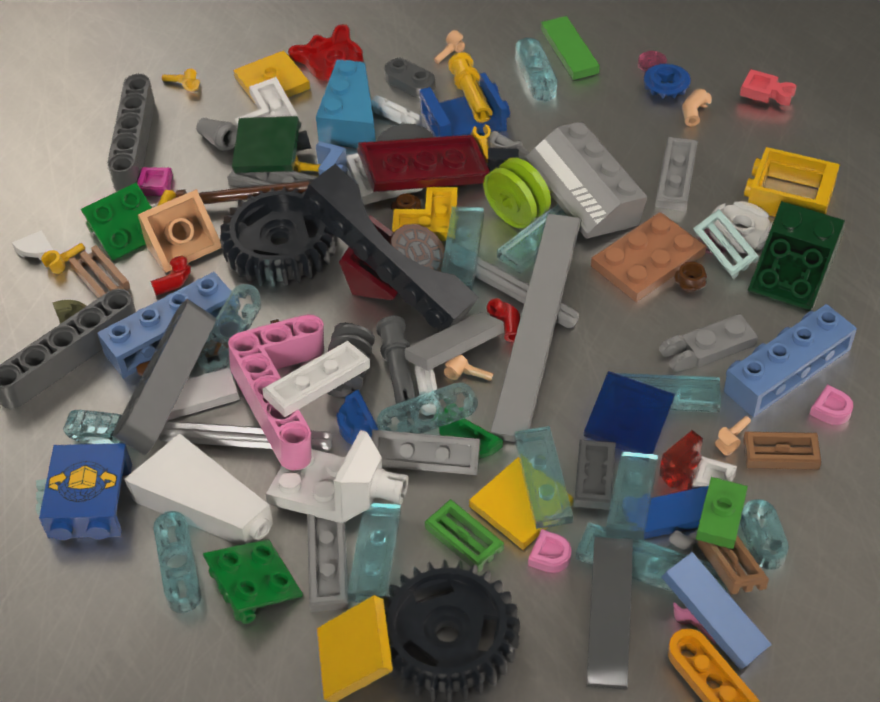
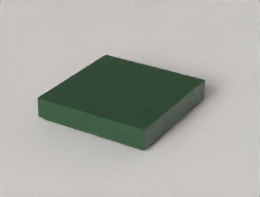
M298 116L239 118L232 162L234 173L294 171L300 125Z

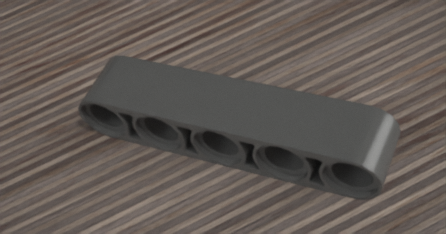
M144 74L130 75L123 83L107 162L113 187L116 191L133 183H138L141 167H144L155 107L150 79Z
M113 289L105 293L0 364V404L10 409L24 405L103 350L97 332L136 312L129 291Z
M189 299L182 302L173 315L116 425L113 437L143 455H146L152 449L216 322L215 316Z

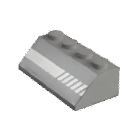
M583 122L556 127L525 156L524 160L538 170L545 180L551 196L567 216L580 218L579 231L586 239L639 226L648 196Z

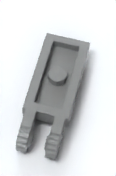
M740 313L682 336L676 335L671 339L668 338V340L662 342L659 351L664 357L676 355L670 360V366L673 371L679 372L695 366L698 368L754 347L757 344L758 336Z

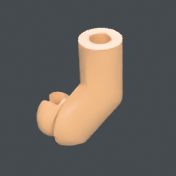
M705 89L694 90L682 104L684 120L687 126H696L700 122L699 106L706 108V102L710 104L712 101L711 94L706 92Z

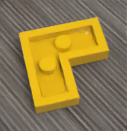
M427 187L425 209H394L392 231L395 232L406 224H418L431 230L438 236L440 241H456L458 187Z

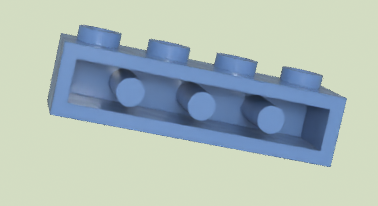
M215 272L197 279L193 283L97 332L105 356L123 379L137 372L136 367L140 363L151 360L173 315L186 299H189L216 317L212 331L239 317L235 295Z
M827 304L815 312L810 311L799 323L791 328H784L769 343L760 344L750 356L742 361L737 360L732 363L726 371L727 377L724 392L754 418L849 352L857 328Z

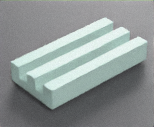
M720 209L693 228L697 236L733 279L738 276L740 271L748 269V265L752 262L756 263L759 260L757 253ZM716 220L720 221L748 256L743 259L714 225ZM708 227L737 262L736 265H731L703 230Z

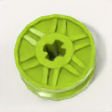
M510 157L499 165V168H495L485 176L483 186L489 205L505 223L514 228H526L536 218L549 210L551 196L548 186L538 170L529 162L520 158Z

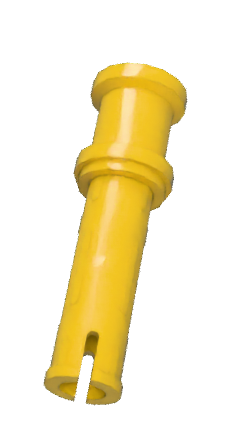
M456 53L448 61V69L451 74L455 75V85L463 90L474 119L479 123L487 122L490 119L489 116H492V110L479 85V72L473 68V59L468 53Z

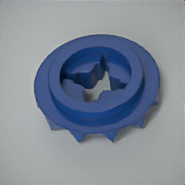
M655 65L649 68L644 75L645 89L650 90L652 96L661 95L662 99L665 96L675 99L677 94L685 95L687 88H690V75L685 69L677 65Z

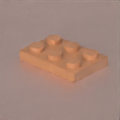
M659 212L591 258V267L632 300L638 302L674 277L683 263L695 262L703 257L706 245Z

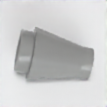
M205 117L198 121L196 126L197 132L203 135L217 149L230 150L235 147L237 129L233 123L211 120Z

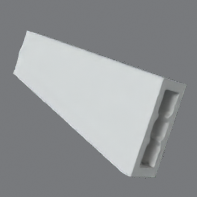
M180 433L124 478L131 499L136 503L237 545L261 540L274 525L268 503Z

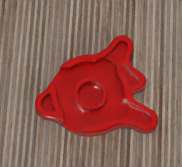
M344 24L337 25L332 36L329 38L314 35L307 44L294 45L288 50V56L292 61L304 64L312 75L328 82L336 60L364 62L362 49L350 39V28Z

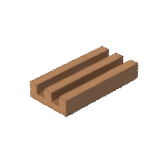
M97 245L91 247L92 252L89 254L86 251L80 253V259L76 260L75 257L69 259L71 268L97 298H100L105 292L83 268L86 265L110 291L113 289H130L129 281ZM96 260L118 283L119 286H116L112 282V280L104 273V271L96 264Z
M744 433L745 456H747L746 468L820 469L822 462L817 433ZM754 445H776V447H754ZM790 446H811V448Z
M738 535L734 549H730V551L726 547L698 540L697 545L731 595L738 594L741 587L745 592H752L755 585L758 590H766L769 578ZM738 561H739V563L742 565V567L744 568V570L746 571V573H747L748 575L745 574V572L743 571V569H742V568L740 567V565L738 564Z

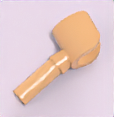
M453 30L447 35L446 43L448 45L434 58L437 64L453 51L460 53L465 49V43L462 41L463 35L459 31Z
M461 354L445 363L446 368L443 371L444 375L452 380H457L462 373L492 381L494 373L469 365L467 359Z
M744 416L730 429L723 427L719 430V439L715 441V446L725 456L732 454L740 446L741 441L736 436L750 424L751 419L748 416Z

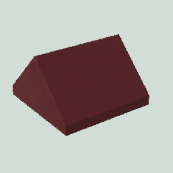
M369 215L377 231L388 242L393 231ZM350 247L347 248L339 260V264L352 295L393 300L398 292L388 283L382 281L378 274L364 260L359 259Z

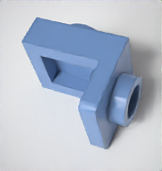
M319 141L316 145L318 164H321L318 168L319 175L334 164L347 173L345 148Z

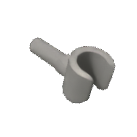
M678 530L674 531L669 538L671 544L666 550L678 558H685L691 553L694 545L698 542L696 540L697 531L691 533L688 537Z

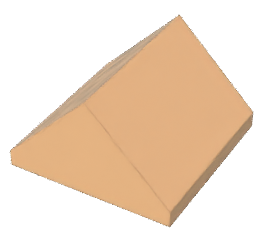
M197 189L138 214L146 246L164 273L172 270L170 261L174 257L184 256L187 258V263L222 248L220 239Z

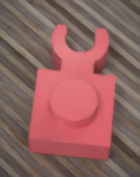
M750 69L741 86L740 96L768 103L770 98H772L781 105L790 106L791 98L795 96L797 85L791 82L779 83L778 76Z

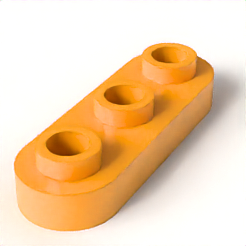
M681 629L672 635L668 647V658L703 702H760L702 633L694 629ZM690 651L694 656L688 658L683 656L681 652ZM715 681L720 687L711 688L707 685V682Z

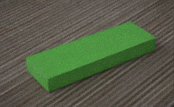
M567 16L541 22L542 33L572 80L599 74L600 65Z

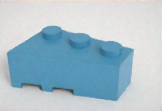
M336 60L316 115L319 141L351 148H358V143L376 141L365 62Z

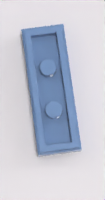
M693 552L666 571L661 577L740 671L772 645Z

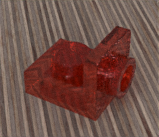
M693 430L662 454L659 475L670 488L677 489L679 492L692 489L695 476L693 469L702 458L700 452L703 438Z

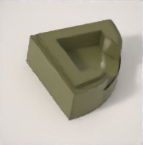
M76 300L52 302L60 324L86 307L84 303Z

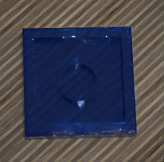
M608 371L583 436L596 441L616 443L615 448L651 460L673 404L675 394Z

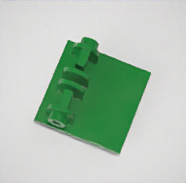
M137 182L81 208V212L87 220L85 224L89 232L95 233L112 262L146 245L138 214L152 209Z
M269 539L203 553V557L210 567L208 570L210 577L215 578L218 583V590L223 595L224 601L231 604L234 618L243 624H248L256 618L254 613L256 608L300 598L304 595Z

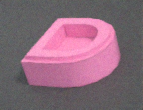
M827 384L811 407L809 415L831 425H841L850 419L854 407L853 401L844 392Z
M541 529L528 558V566L549 573L561 572L570 564L572 551L570 543L566 538Z

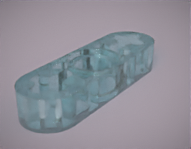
M534 38L519 40L516 43V60L532 96L539 101L554 99L557 95L558 80L541 43ZM539 67L543 70L533 71L530 68Z
M250 284L238 285L232 290L223 305L197 359L199 367L203 372L207 374L227 368L230 363L229 348L225 347L228 346L230 337L223 336L220 333V327L225 322L232 321L239 326L237 333L249 330L261 309L260 293L254 286ZM248 295H251L253 304H245L241 311L242 317L245 318L243 320L237 314L241 307L239 298L245 299ZM216 338L222 344L218 350L220 361L213 360L211 364H208L205 355H212L218 347L216 341H214Z
M460 382L383 409L377 418L378 430L392 431L387 426H390L392 424L391 419L396 417L399 421H402L397 424V432L421 434L471 416L477 409L478 399L469 385ZM462 393L466 399L464 400V406L459 408L454 402L457 401L456 395ZM441 399L447 404L445 407L448 413L446 414L442 404L439 402ZM425 404H433L436 406L435 416L428 421L420 420L418 416L420 408ZM408 411H410V416L412 420L415 422L414 425H412L407 420L409 419V416L407 415Z
M169 511L161 514L155 520L153 530L166 600L173 611L186 613L194 610L199 605L202 595L186 518L179 512ZM171 526L176 527L177 542H170L168 528ZM181 554L187 557L186 563L181 567L171 568L167 565L168 560L174 555ZM184 580L187 589V596L184 598H179L180 592L177 581Z

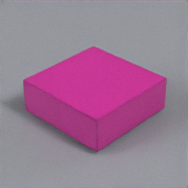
M141 167L137 184L145 196H162L165 190H170L173 178L172 169L169 167Z

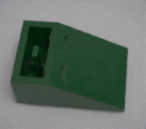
M781 201L748 287V292L812 311L842 239L845 220Z

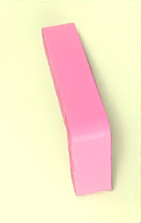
M309 314L239 332L231 336L228 341L231 373L277 459L283 467L289 470H300L310 464L312 459L311 431L299 409L284 417L263 398V388L281 378L277 369L313 360L323 354V321L319 317Z

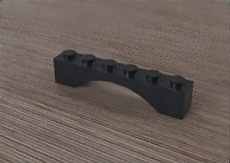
M336 164L308 184L301 201L312 215L317 216L334 236L346 243L359 259L364 260L378 274L382 281L394 288L407 304L413 306L426 319L430 326L440 332L457 324L470 312L479 297L456 275L439 272L420 265L390 245L377 231L368 217L361 200L359 185Z

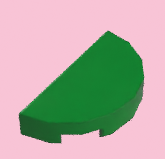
M447 408L443 410L439 417V435L480 439L479 459L494 455L503 447V440Z

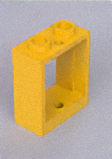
M766 147L762 159H755L751 174L755 178H748L744 196L749 197L748 203L757 205L764 209L769 216L773 217L776 216L781 201L826 214L840 164ZM767 176L819 189L814 200L763 186Z

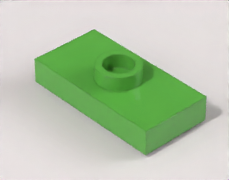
M711 477L696 540L734 549L748 486Z

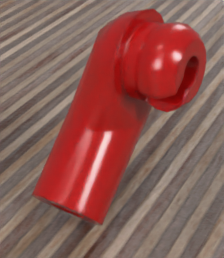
M177 256L172 258L170 261L172 270L169 275L150 281L155 296L179 289L184 285L191 273V265H188L186 257Z
M494 298L488 302L487 312L490 316L504 322V338L507 342L514 343L520 322V313L512 305L503 302L499 298Z

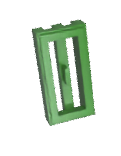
M451 499L425 521V529L471 568L476 564L477 573L483 569L484 563L487 562L489 564L494 559L496 553L500 554L504 550L503 541ZM450 513L454 518H456L460 523L467 527L471 532H473L489 547H483L479 542H477L473 537L470 536L469 532H467L463 527L458 526L446 515Z

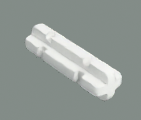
M375 95L371 99L373 112L379 115L382 114L383 117L398 124L405 123L421 126L422 116L414 111L409 113L408 108L391 100L387 102V99L380 95Z
M414 364L421 412L425 416L437 415L440 412V403L437 395L434 370L427 371Z

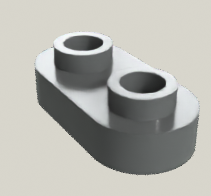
M395 58L384 67L386 82L414 97H420L419 90L431 87L432 91H435V76L431 72L405 59Z

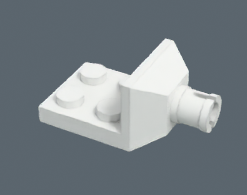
M360 430L346 457L311 449L312 459L307 467L300 470H289L281 466L266 493V502L269 505L344 523L369 509L374 498H382L402 504L407 492L409 479L408 475H399L382 469L380 453L366 431Z

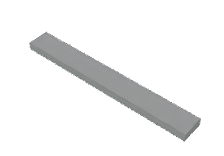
M548 214L490 432L504 441L526 444L580 227V218Z

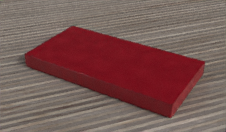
M474 135L358 143L357 152L373 192L480 184L484 182L485 176L490 173Z

